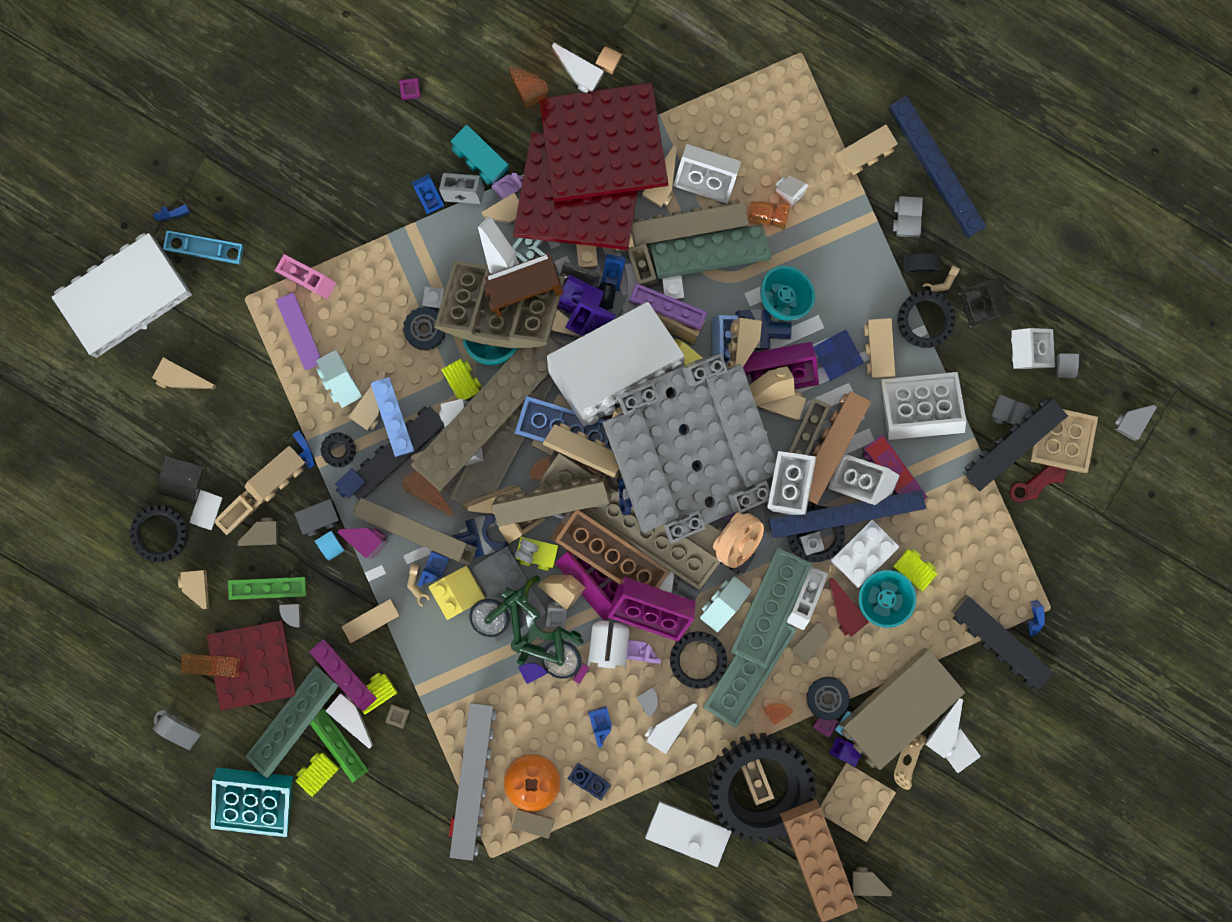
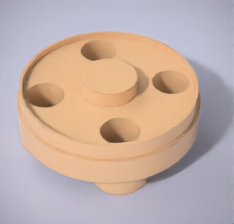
M736 513L713 544L717 559L731 568L743 564L754 553L764 533L763 523L750 513Z

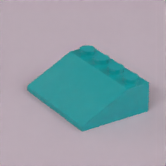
M216 768L212 780L211 829L287 837L293 792V776L270 774L267 778L260 772Z

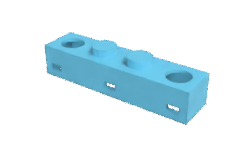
M166 231L163 249L168 252L241 265L244 245ZM174 238L182 240V246L178 249H174L171 246V241ZM235 248L238 250V257L236 259L228 257L227 252L229 249Z

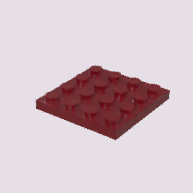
M283 620L206 635L220 711L294 697L296 695Z

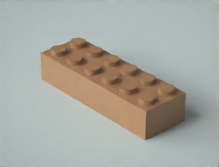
M852 391L842 395L838 403L841 406L838 411L835 410L829 420L832 424L829 428L826 427L820 437L822 439L821 444H817L811 453V456L816 457L808 503L812 505H817L871 404V401Z
M579 510L567 512L550 537L619 584L624 577L659 589L670 572Z
M815 799L781 813L780 816L821 921L825 922L858 909L817 800Z

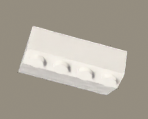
M958 372L881 379L888 440L965 433L966 416Z

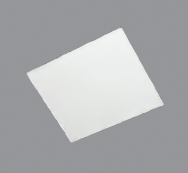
M200 490L189 523L212 530L222 497Z
M959 729L954 745L956 748L950 757L946 756L957 773L981 757L963 731Z

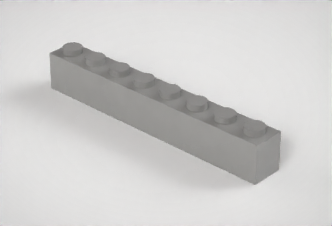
M471 702L469 706L450 858L473 861L474 856H478L479 845L476 844V837L481 835L482 825H478L479 817L483 818L484 806H481V799L486 797L487 787H484L483 784L484 779H488L489 774L486 761L491 758L492 748H488L489 740L493 741L494 729H491V723L496 720L497 710H493L494 705Z

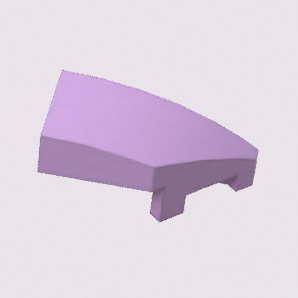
M517 173L508 174L495 182L492 188L499 198L503 200L521 190L523 176H519Z
M628 641L626 659L661 664V660L646 642Z

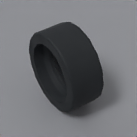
M921 253L905 255V271L929 272L941 270L940 254Z

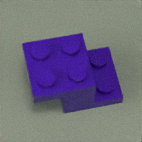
M571 275L568 276L563 286L564 294L561 295L558 304L559 308L571 313L565 328L585 336L615 319L616 314L599 307L604 291Z

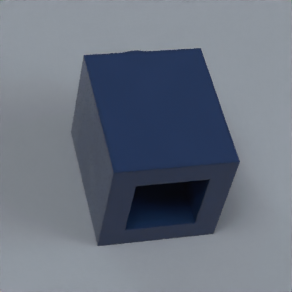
M351 468L335 483L338 487L336 491L343 498L346 496L350 499L367 482Z

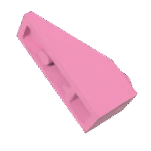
M285 254L275 269L277 273L327 300L337 284L327 276Z

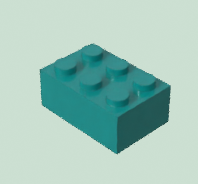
M468 125L451 140V148L455 155L460 159L464 157L466 165L473 172L477 170L480 173L481 179L487 185L490 183L493 185L510 170L509 165Z

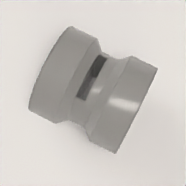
M522 538L520 542L521 548L516 550L514 556L531 564L533 553L538 551L539 546Z

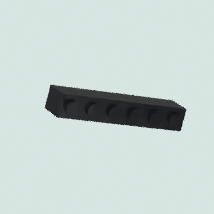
M1046 397L1040 401L1039 407L1034 412L1030 410L1023 416L1024 420L1020 424L1015 423L1012 425L1005 437L1002 435L993 442L995 445L991 449L986 448L979 454L980 458L974 462L972 460L964 467V475L979 492L1068 417L1052 397L1049 399Z
M426 406L417 413L418 417L414 421L410 419L406 422L415 452L444 427V422H442L440 416L431 406L428 408ZM388 443L385 447L381 445L374 452L376 455L371 460L367 458L360 464L361 469L357 473L367 483L354 495L359 501L360 498L364 499L415 452L396 458L391 443Z
M965 595L951 610L954 614L952 618L959 625L964 623L968 627L966 631L974 638L977 636L983 640L981 644L988 651L992 648L997 653L995 657L1002 663L1006 661L1010 664L1011 667L1009 669L1016 676L1021 674L1025 678L1023 682L1031 689L1035 687L1039 690L1054 674L1052 670L968 595Z

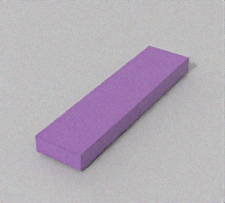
M637 283L628 301L637 306L649 302L655 313L699 331L708 313Z
M291 293L276 299L305 371L318 366L316 360L320 359L321 356L295 294Z

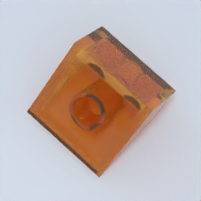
M513 66L509 67L510 76L526 109L547 98L548 87L544 79L540 80L538 75Z

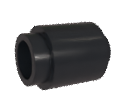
M600 282L597 288L604 291L599 307L608 311V309L613 308L616 293L615 285Z

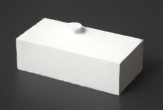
M659 800L645 839L718 867L731 830L728 831L720 824Z

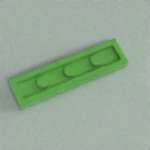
M306 577L229 580V600L306 596Z
M324 709L319 711L310 725L353 783L367 773L368 769Z

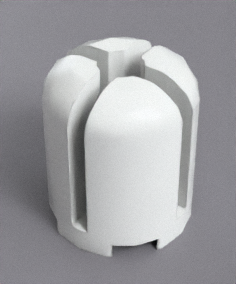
M601 620L594 623L591 632L587 666H590V662L598 663V667L615 669L616 665L624 666L623 670H626L629 628L624 623L614 622L609 661H605L609 621Z

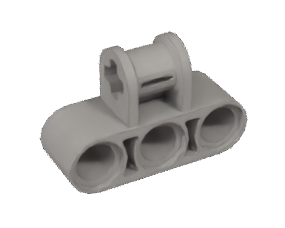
M164 710L157 712L154 717L155 726L153 730L160 736L187 750H190L201 736V733L195 728Z

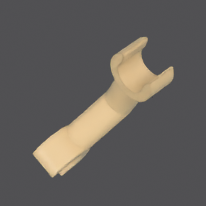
M952 266L944 283L936 285L924 284L922 287L928 286L931 291L935 292L947 291L960 269Z
M412 563L407 587L417 598V603L423 607L424 605L421 603L420 598L426 597L430 601V597L427 594H423L415 585L419 565Z

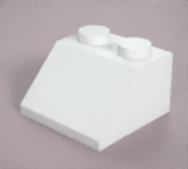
M1027 328L1011 330L1014 369L1055 367L1053 329Z

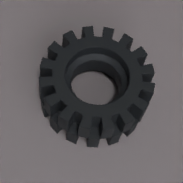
M336 432L324 438L325 440L321 443L320 451L326 463L333 467H344L353 461L356 455V445L348 435ZM337 442L344 444L346 451L342 457H334L332 455L331 447Z

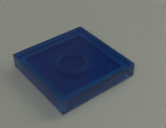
M846 329L813 347L829 381L864 364Z

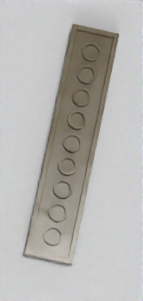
M550 333L549 337L561 348L570 344ZM550 374L528 397L545 401L554 384ZM524 402L482 446L484 461L466 466L450 496L451 499L464 504L498 490L525 439L524 436L515 434Z
M549 337L547 345L519 348L418 456L411 466L441 491L524 402L526 396H529L549 375L547 355L561 347Z
M558 453L538 483L547 488L558 482L566 484L577 478L581 480L589 479L590 476L596 474L571 457ZM610 483L609 487L612 498L609 504L580 509L581 512L698 590L701 589L721 562L715 555L688 537L671 544L664 524L647 532H642L633 507H631L630 515H622L619 507L618 489Z

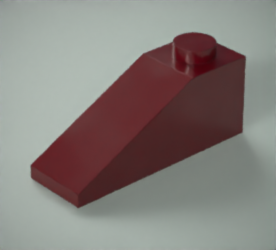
M833 577L828 579L837 621L840 624L838 628L845 636L848 634L852 637L866 626L869 621Z

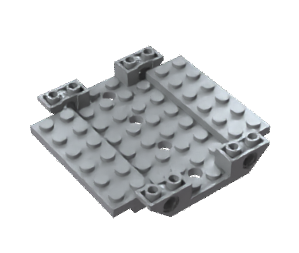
M722 353L695 360L628 388L617 396L623 412L617 414L616 417L604 421L603 425L642 532H647L664 524L669 542L672 544L706 529V524L731 513H742L769 501L770 489L767 481L763 480L774 476L776 460L742 364L727 369ZM669 387L674 391L670 399L666 396V390ZM681 424H684L687 428L686 433L683 435L679 433ZM695 460L700 465L697 471L692 469V463ZM708 496L712 498V505L710 507L705 505V499Z

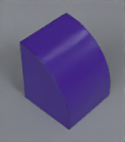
M525 663L518 667L526 684L548 674L544 667L537 663Z
M836 737L829 752L830 755L855 767L862 753L859 754L854 749V744L840 737Z

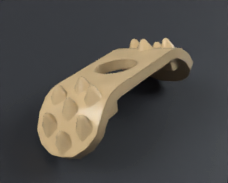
M919 734L901 751L895 768V782L906 790L912 787V774L920 750H922V746L927 741L926 736ZM910 755L912 761L906 766L903 762L904 757Z

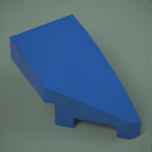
M186 204L172 211H169L164 206L161 208V211L153 214V216L158 221L173 220L191 214V211Z
M298 430L293 434V437L304 449L299 454V457L311 468L314 466L312 452L304 435Z
M432 550L418 586L433 580L435 581L443 576L450 558Z
M1038 600L1031 601L1034 619L1027 621L1030 637L1037 635L1044 626V607Z
M607 706L588 711L598 748L603 746V742L611 732L612 723Z

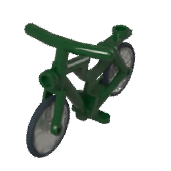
M538 575L527 580L516 591L506 587L501 596L505 599L502 603L494 599H482L472 606L469 615L470 623L477 633L485 637H496L505 632L509 625L507 609L510 607L514 636L511 642V649L516 653H521L517 660L519 665H524L528 656L532 655L541 658L544 669L555 678L567 679L579 671L582 662L581 655L574 645L564 641V639H569L581 646L584 642L581 639L582 635L575 630H572L570 633L561 626H557L553 632H545L539 629L535 623V618H539L540 613L528 603L529 591L532 586L540 581ZM518 605L528 612L526 621L530 631L522 637ZM536 638L554 641L545 648L530 643Z

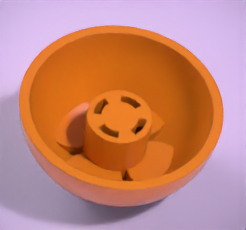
M528 754L517 758L509 765L504 775V790L507 798L514 806L524 811L536 812L547 808L555 801L561 787L560 774L556 766L549 759L541 755Z

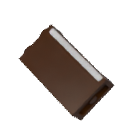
M550 253L485 276L486 285H484L487 296L491 298L488 303L491 311H495L498 317H502L500 308L553 289L556 296L564 294L555 263Z

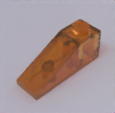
M414 470L402 478L404 481L402 486L407 493L411 492L414 496L449 516L454 515L439 490L419 472Z
M182 654L181 673L227 677L239 676L240 657Z

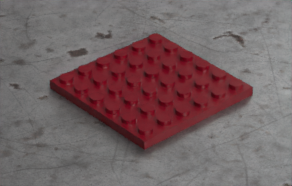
M652 83L539 99L554 202L669 186Z
M531 133L513 237L628 250L638 190L554 202L544 134Z

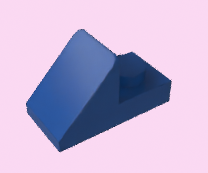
M429 174L412 182L427 214L444 206Z
M606 255L601 282L614 284L616 291L620 290L626 257Z

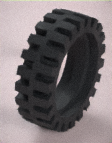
M920 291L911 295L903 302L897 320L899 331H901L906 341L916 347L931 348L942 344L953 332L956 315L952 304L949 303L947 298L943 297L944 295L938 294L935 291ZM921 301L934 302L944 312V328L938 335L931 338L919 337L909 327V311L913 305Z
M154 505L140 511L135 516L134 521L131 523L129 534L132 546L140 556L153 562H165L175 558L182 552L188 541L189 533L187 523L178 511L168 506ZM154 515L169 517L177 527V540L173 547L165 552H153L146 548L141 540L142 525L148 518Z
M812 505L807 507L806 512L826 509L828 507ZM844 525L835 526L834 542L830 548L819 553L806 555L797 534L789 535L788 541L792 550L800 558L810 562H823L831 559L840 551L845 539Z
M691 632L682 636L679 642L677 641L673 646L670 655V666L674 676L682 684L694 689H703L714 685L721 679L727 667V654L723 644L715 636L706 632ZM694 641H703L710 644L717 654L718 663L716 669L710 676L704 679H694L687 676L680 666L682 650L686 645Z

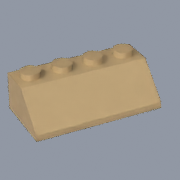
M562 423L559 426L554 424L543 445L615 479L618 478L620 469L613 450L605 448V443L597 439L595 442L588 440V435L580 431L577 434L570 432L571 427Z

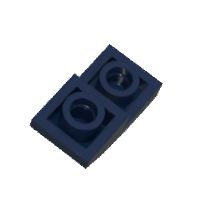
M580 763L576 764L567 778L600 801H602L612 786L608 781Z

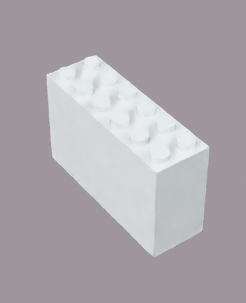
M149 233L139 235L135 239L136 242L131 245H124L119 249L120 252L118 254L107 256L103 259L104 263L99 266H92L87 270L88 273L86 275L75 277L71 280L72 284L66 288L64 286L60 287L54 292L55 295L52 296V299L89 355L93 357H99L192 296V293L156 238Z
M646 302L547 355L548 373L583 427L588 424H595L601 417L609 416L616 408L621 407L617 396L628 388L683 366L684 354L649 302Z

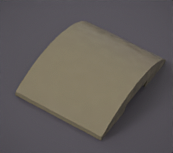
M454 260L434 325L435 328L465 340L491 346L532 348L547 345L561 295L556 296L553 289L500 308L502 317H498L495 311H491L488 303L491 298L487 296L484 285H486L485 276L490 275L488 265ZM559 276L563 288L566 278Z

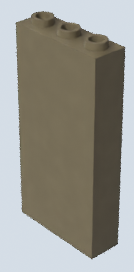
M360 498V501H357L354 505L353 516L460 563L470 565L477 550L475 546L366 499Z
M923 648L839 724L842 728L840 732L847 740L852 739L855 743L853 745L854 749L859 754L863 753L867 757L865 761L872 769L875 767L881 770L965 692L929 649Z

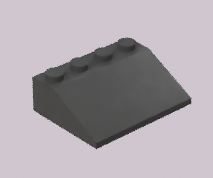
M508 546L470 568L485 598L494 599L500 603L505 600L501 596L506 587L516 591L528 580ZM531 588L528 603L539 611L540 616H542L547 611L534 589ZM483 603L477 608L483 619H485L488 612L492 611L497 605ZM518 605L520 628L527 625L526 616L528 612ZM510 607L507 609L509 625L504 633L495 637L497 642L513 633ZM504 612L490 624H487L492 633H496L504 627Z

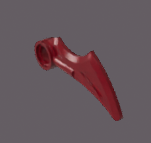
M1048 465L1025 484L1016 483L1012 485L1009 495L1016 502L1037 499L1041 490L1046 485L1055 482L1064 483L1067 469ZM1017 487L1024 489V496L1022 498L1015 496L1014 491Z

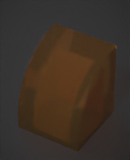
M551 457L541 458L536 461L530 470L529 479L540 480L551 464Z
M771 703L763 708L774 725L793 713L791 708L782 703Z

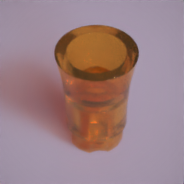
M751 201L748 219L785 230L790 204Z

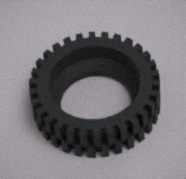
M755 733L750 734V740H746L745 736L739 738L740 744L737 745L735 741H732L730 743L732 749L728 750L724 747L721 750L724 756L717 755L715 758L717 765H711L710 769L713 774H708L710 784H707L709 800L721 824L723 823L724 827L728 831L731 830L732 834L736 837L740 835L741 839L747 841L749 836L751 841L756 843L758 837H760L762 843L768 842L769 836H771L773 841L779 840L777 834L781 833L783 837L788 836L780 814L813 801L812 797H816L814 789L816 782L813 778V772L800 750L796 749L793 743H788L785 738L780 737L778 739L774 734H771L770 738H768L766 733H760L759 739ZM769 758L778 762L784 768L787 775V787L782 798L773 806L763 810H751L741 806L734 799L731 790L732 779L739 769L747 763L758 759Z

